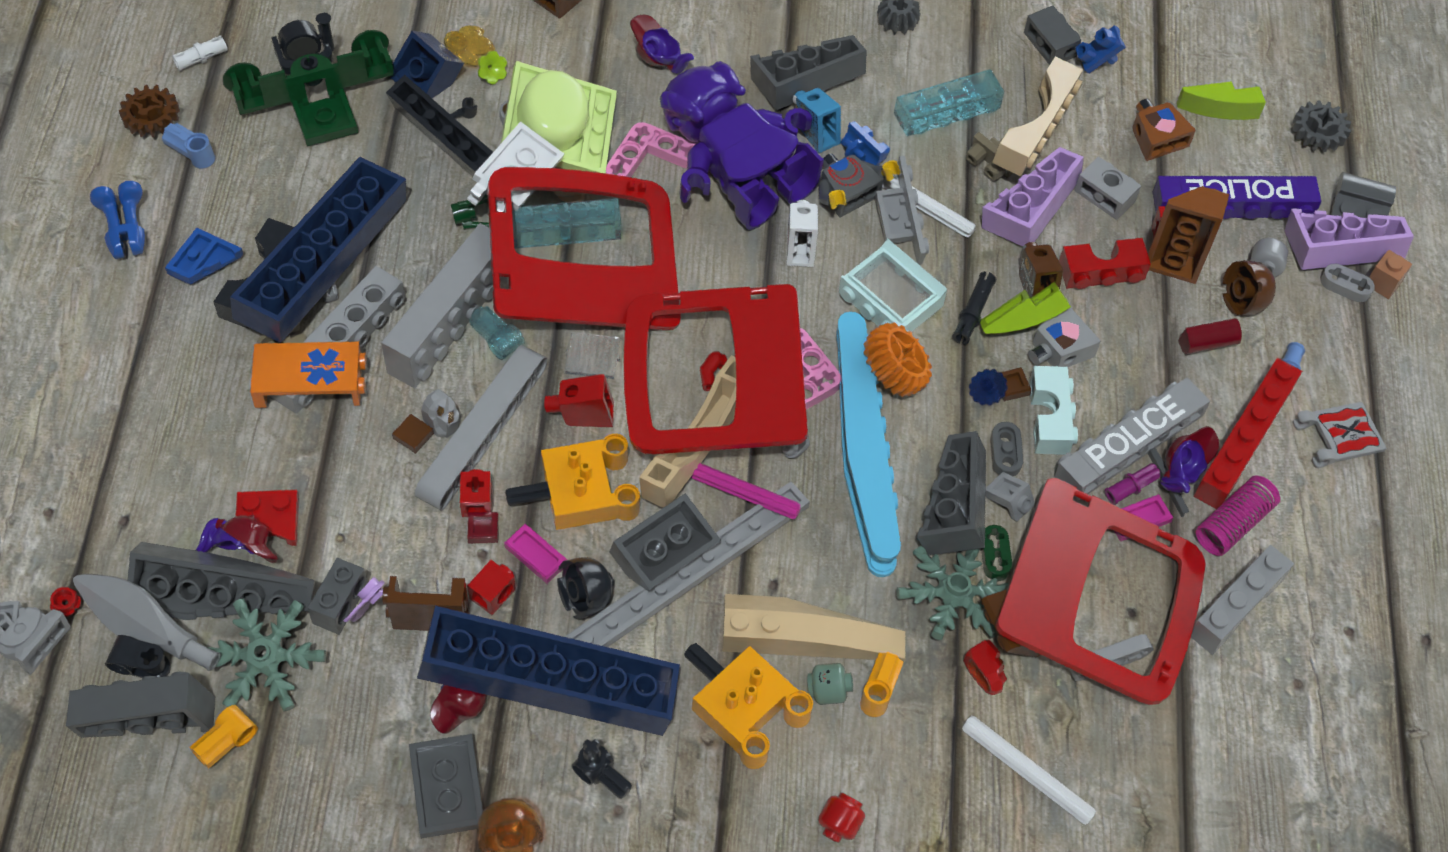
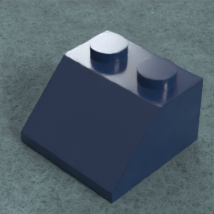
M411 31L392 64L394 75L389 77L397 82L406 75L426 94L434 98L453 84L464 63L431 34Z

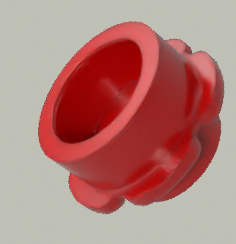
M58 588L51 595L50 609L62 612L65 617L74 614L75 609L80 607L81 598L71 588Z

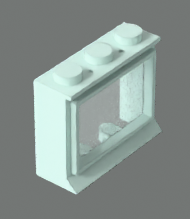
M887 238L877 251L845 276H841L839 293L846 302L852 303L860 310L864 318L871 320L878 327L885 323L891 324L895 322L898 326L903 325L906 331L912 332L943 307L947 288Z

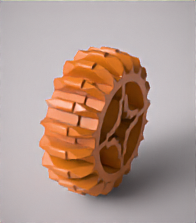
M895 322L891 324L885 323L871 331L870 335L866 337L867 340L864 342V347L866 348L864 355L868 357L866 363L871 366V372L877 376V381L883 383L885 389L890 388L893 394L898 393L901 397L911 396L918 393L930 382L929 378L932 376L930 371L932 365L928 362L930 357L925 354V347L920 345L919 339H915L912 336V332L906 331L903 325L898 326Z

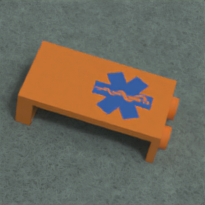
M359 341L254 344L250 391L255 408H267L268 395L352 394L354 406H360V394H365L366 391L365 377H361V370H366L367 368L366 353H361Z

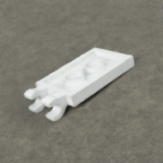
M520 122L474 173L472 179L477 184L470 190L471 194L467 200L476 206L484 195L487 194L490 176L500 168H555L562 160L564 153ZM535 190L511 192L512 209L517 212ZM497 201V212H505L504 201Z

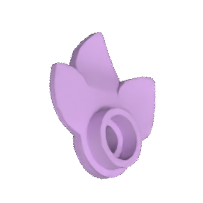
M373 577L357 594L362 601L343 621L348 622L350 620L356 622L368 610L370 603L373 605L382 596L383 589L381 587L385 582L383 580L379 582Z

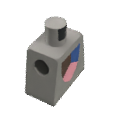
M1069 308L1038 327L1033 340L1035 347L1028 351V355L1035 365H1039L1047 360L1051 366L1070 367L1095 357L1101 341L1074 310Z

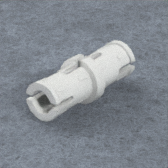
M219 35L201 44L197 42L188 50L172 55V58L178 70L181 71L199 62L203 64L207 62V59L226 52L228 49L224 39Z

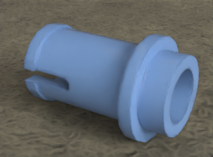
M1298 342L1289 343L1282 360L1301 370L1300 362L1305 353L1304 346Z

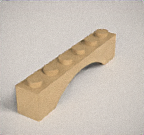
M1056 56L1054 57L1039 87L1044 105L1043 114L1030 123L1009 128L999 144L992 163L1019 176H1022L1026 168L1032 169L1038 157L1036 152L1041 154L1047 140L1051 138L1056 125L1060 123L1066 111L1065 109L1068 110L1074 95H1077L1083 83L1082 80H1079L1083 69Z
M730 356L716 375L701 409L688 428L727 426L734 419L736 406V360L734 356ZM710 451L668 453L655 456L639 477L641 498L662 508L673 502L693 475L694 470L697 469L698 464L704 460Z

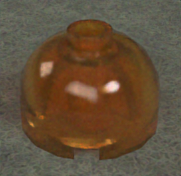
M503 798L491 803L484 809L478 820L477 839L481 852H533V845L538 840L539 844L543 841V830L539 815L529 803L522 799Z

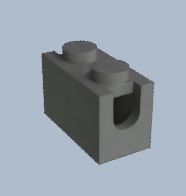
M1054 5L1028 15L1024 34L1049 65L1055 56L1064 61L1077 57L1075 47L1081 43L1080 36L1071 28L1064 15L1059 13Z

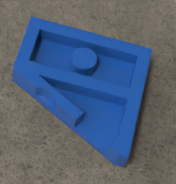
M196 228L166 265L165 269L168 275L191 285L241 258L243 251L241 247Z

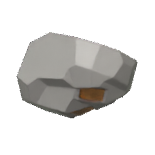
M438 389L429 394L424 400L421 409L423 420L433 428L434 434L437 437L448 438L459 427L460 413L456 409L454 401L444 391Z

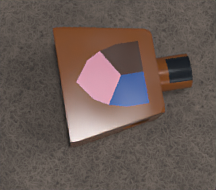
M1146 98L1136 105L1138 113L1133 124V132L1146 161L1190 147L1196 130L1171 103L1167 102L1154 106L1150 99Z

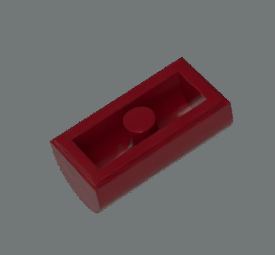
M1234 318L1187 327L1178 339V342L1184 354L1238 345L1242 340L1241 326L1238 319Z

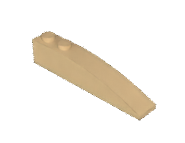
M725 594L722 652L742 653L751 646L758 654L876 660L878 653L890 652L897 655L900 660L905 661V631L786 597Z

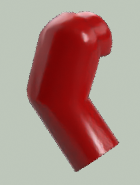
M719 351L710 353L700 366V376L704 391H710L715 380V371L717 368L721 369L728 360L727 356Z

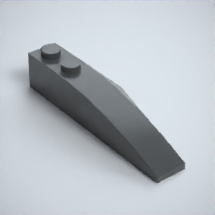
M140 542L130 552L127 579L150 593L171 618L193 620L197 617L212 616V618H220L225 615H236L237 612L233 603L239 599L245 600L250 613L255 608L258 609V613L270 612L275 614L278 613L279 609L286 613L294 600L304 605L302 611H308L307 608L313 598L315 581L284 570L241 559L147 542Z

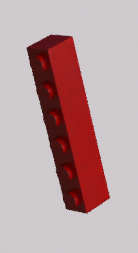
M1279 358L1275 360L1201 480L1194 494L1195 498L1216 510L1226 501L1303 371Z

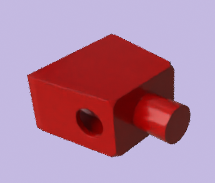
M605 374L562 380L560 382L559 395L545 396L544 406L546 413L561 412L565 424L568 426L613 427L614 401Z

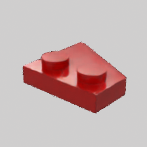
M297 489L237 492L236 516L255 515L257 520L267 526L269 537L274 535L286 540L287 544L291 546H297L299 501Z

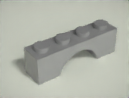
M1270 544L1197 620L1193 627L1191 638L1213 655L1231 637L1255 606L1265 597L1267 598L1285 580L1294 563Z

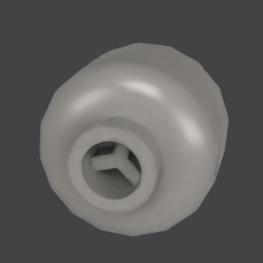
M1275 238L1261 239L1254 245L1250 261L1264 264L1271 270L1273 276L1277 277L1286 268L1288 250L1286 245Z

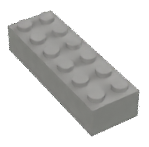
M479 223L381 342L387 374L416 388L421 381H425L429 377L432 367L438 360L441 361L446 356L448 347L452 342L462 336L464 327L470 320L473 321L478 316L480 308L485 301L492 299L493 276L491 270L489 227ZM500 277V283L501 281H506L508 277Z

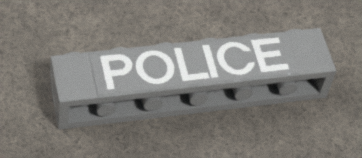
M1188 377L1179 383L1175 381L1160 396L1156 397L1154 395L1150 397L1139 410L1135 411L1133 409L1129 411L1118 424L1108 425L1096 439H1087L1075 453L1071 454L1068 452L1062 456L1057 463L1058 468L1054 477L1089 494L1147 455L1150 449L1157 448L1204 416L1210 400ZM1073 497L1076 501L1080 500L1078 497Z

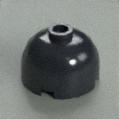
M581 557L565 560L559 565L558 570L563 569L562 577L557 578L559 595L565 609L570 611L572 608L574 613L577 614L573 616L575 619L594 616L609 604L614 581L611 573L599 561L590 557Z

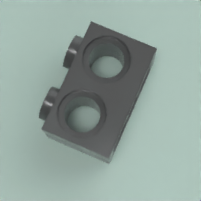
M336 558L307 608L312 624L340 635L347 623L343 620L355 609L360 600L357 594L368 583L364 568Z

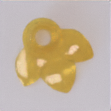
M464 26L459 31L448 32L444 38L445 47L464 64L477 67L478 56L487 55L489 51H495L491 40L483 36L484 29L478 26Z

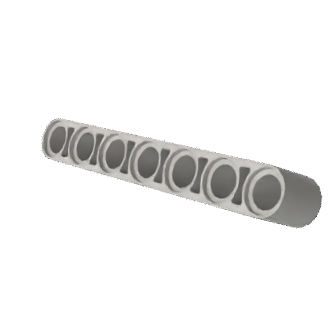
M520 345L422 476L415 489V497L439 510L446 508L460 489V472H468L476 467L543 374L547 365V357L523 345Z

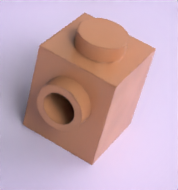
M1388 250L1369 277L1374 282V291L1389 300L1403 282L1412 263Z

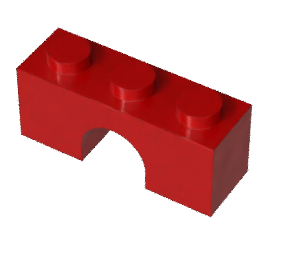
M1143 238L1116 240L1110 260H1103L1095 256L1090 243L1063 246L1059 259L1063 268L1062 276L1066 289H1083L1095 285L1109 286L1121 282H1139L1146 279L1151 266Z

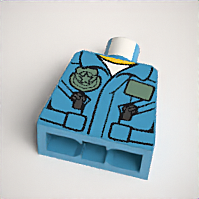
M815 88L808 92L798 91L793 96L796 108L805 109L812 116L811 129L806 131L800 130L817 153L841 144V106L820 88Z

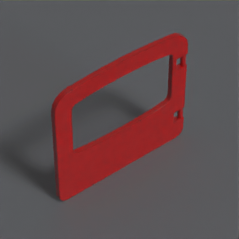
M503 167L494 171L490 176L487 194L489 200L493 307L499 317L516 320L626 327L627 309L634 299L641 295L652 293H678L670 200L663 187L657 183L606 173L535 167ZM525 190L575 192L623 198L645 204L648 209L652 264L643 266L592 265L539 259L518 254L514 248L511 192ZM496 201H504L505 212L496 211ZM500 277L509 278V289L500 288ZM679 300L664 301V306L679 305ZM666 314L654 316L651 319L650 329L674 330L680 323L681 315Z
M779 284L757 288L737 287L680 291V293L673 294L652 293L641 295L631 302L627 309L624 340V394L630 442L636 450L644 454H668L797 445L807 439L808 429L797 290L794 286ZM767 294L768 298L751 300V295ZM680 300V305L664 306V301ZM709 311L727 312L732 327L736 360V406L733 423L727 426L673 430L655 429L652 425L647 379L648 337L651 319L654 316Z
M1050 478L1042 488L996 620V629L1003 637L1130 698L1148 705L1160 704L1171 694L1193 632L1203 587L1206 566L1204 556L1199 548L1190 541L1176 534L1172 535L1160 529L1159 526L1094 495L1090 496L1058 478ZM1075 496L1088 502V506L1086 507L1073 501V497ZM1107 529L1119 532L1176 560L1179 565L1177 585L1168 624L1157 657L1148 676H1142L1076 644L1073 639L1075 619L1085 580L1098 545ZM1156 536L1170 541V547L1157 541Z

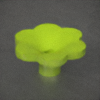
M489 51L486 56L479 58L478 76L481 79H486L488 84H496L498 79L501 80L506 77L505 67L507 61L504 57L499 56L496 51Z

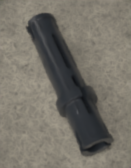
M987 272L980 273L966 308L961 310L959 314L960 321L952 335L954 341L959 344L963 336L962 344H968L974 328L981 322V312L997 280L990 272L986 280Z

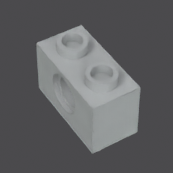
M1098 156L1079 174L1074 191L1118 220L1136 202L1141 185Z

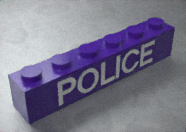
M1158 176L1152 191L1156 212L1159 206L1167 205L1168 199L1201 186L1228 193L1229 198L1223 219L1289 218L1291 209H1302V213L1314 214L1322 202L1316 176Z

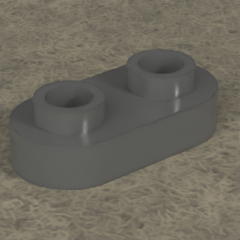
M1000 422L995 425L991 435L993 467L999 475L1005 472L1011 476H1016L1023 465L1021 431L1011 422ZM1001 438H1007L1009 441L1005 442ZM1003 463H1009L1011 467L1005 466Z

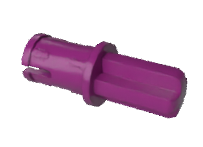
M1151 463L1133 474L1127 473L1123 480L1109 488L1107 487L1104 490L1105 495L1111 504L1116 505L1119 501L1133 493L1139 494L1142 488L1159 479L1160 470L1155 464Z

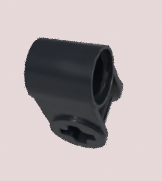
M118 635L105 662V666L116 673L140 678L146 676L165 677L168 676L171 670V663L164 656L160 646L126 635Z

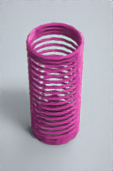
M1259 475L1252 476L1196 528V536L1200 544L1213 555L1223 556L1280 503L1281 497L1278 489L1267 478ZM1253 481L1259 482V483H1261L1262 485H1264V486L1271 492V494H1272L1273 497H1274V500H1273L1272 496L1270 495V493H1269L1264 487H1262L1261 485H1259V484H1257V483H1253ZM1253 485H1256V486H1258L1259 488H1261L1263 491H1265V492L1267 493V495L1270 497L1272 503L1269 502V499L1266 497V495H1265L1262 491H1260L1259 489H1257V488L1254 487ZM1256 491H1258V492L1265 498V500L1262 499V498L1256 493ZM1205 528L1207 529V532L1209 533L1210 537L1220 546H1223L1224 549L1218 547L1210 540V538L1205 532ZM1210 531H1212V532L1218 537V539H1220V541H1221L1222 543H1220V542L1212 535V533H1211Z

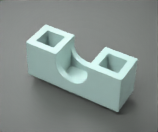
M1034 366L1029 379V385L1032 390L1030 394L1031 405H1043L1053 412L1050 415H1037L1033 427L1035 454L1065 455L1071 451L1072 445L1077 444L1078 429L1073 427L1072 420L1075 419L1076 405L1075 402H1071L1070 395L1073 394V378L1068 376V367Z

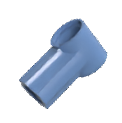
M170 123L164 129L163 143L189 158L193 166L204 169L214 163L215 155L210 141L205 134L193 133L178 123Z

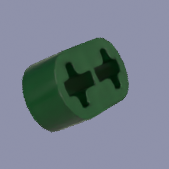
M989 525L985 528V548H981L983 570L989 579L996 578L998 581H1003L1008 577L1012 568L1009 535L1002 526ZM991 535H994L996 540H999L997 548H994L993 540L990 539ZM996 557H998L999 565L1003 567L1001 571H998L996 566H993Z

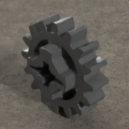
M1317 100L1316 104L1313 105L1309 101L1305 107L1301 106L1292 122L1294 123L1292 131L1298 132L1296 139L1305 140L1304 146L1313 145L1312 149L1314 151L1318 147H1321L1323 152H1327L1328 147L1335 151L1338 145L1343 146L1346 139H1348L1351 133V129H1349L1351 121L1346 120L1347 113H1339L1341 107L1332 108L1331 102L1322 105L1321 101Z

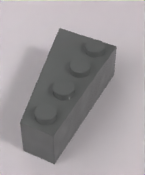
M854 35L821 41V46L812 47L806 44L797 46L796 51L783 53L782 50L772 51V56L762 58L759 54L750 56L751 80L771 105L778 110L793 104V96L798 91L808 92L815 88L825 91L866 74L867 50Z
M977 431L948 435L939 464L940 473L932 486V499L924 512L923 528L919 529L917 535L918 540L928 555L985 548L986 449Z
M181 671L174 672L171 676L165 677L146 676L138 681L128 682L119 680L105 686L86 685L82 689L69 691L66 727L81 738L123 736L124 730L140 735H153V729L156 728L172 730V734L186 733V727H201V732H207L214 725L215 696L191 674Z

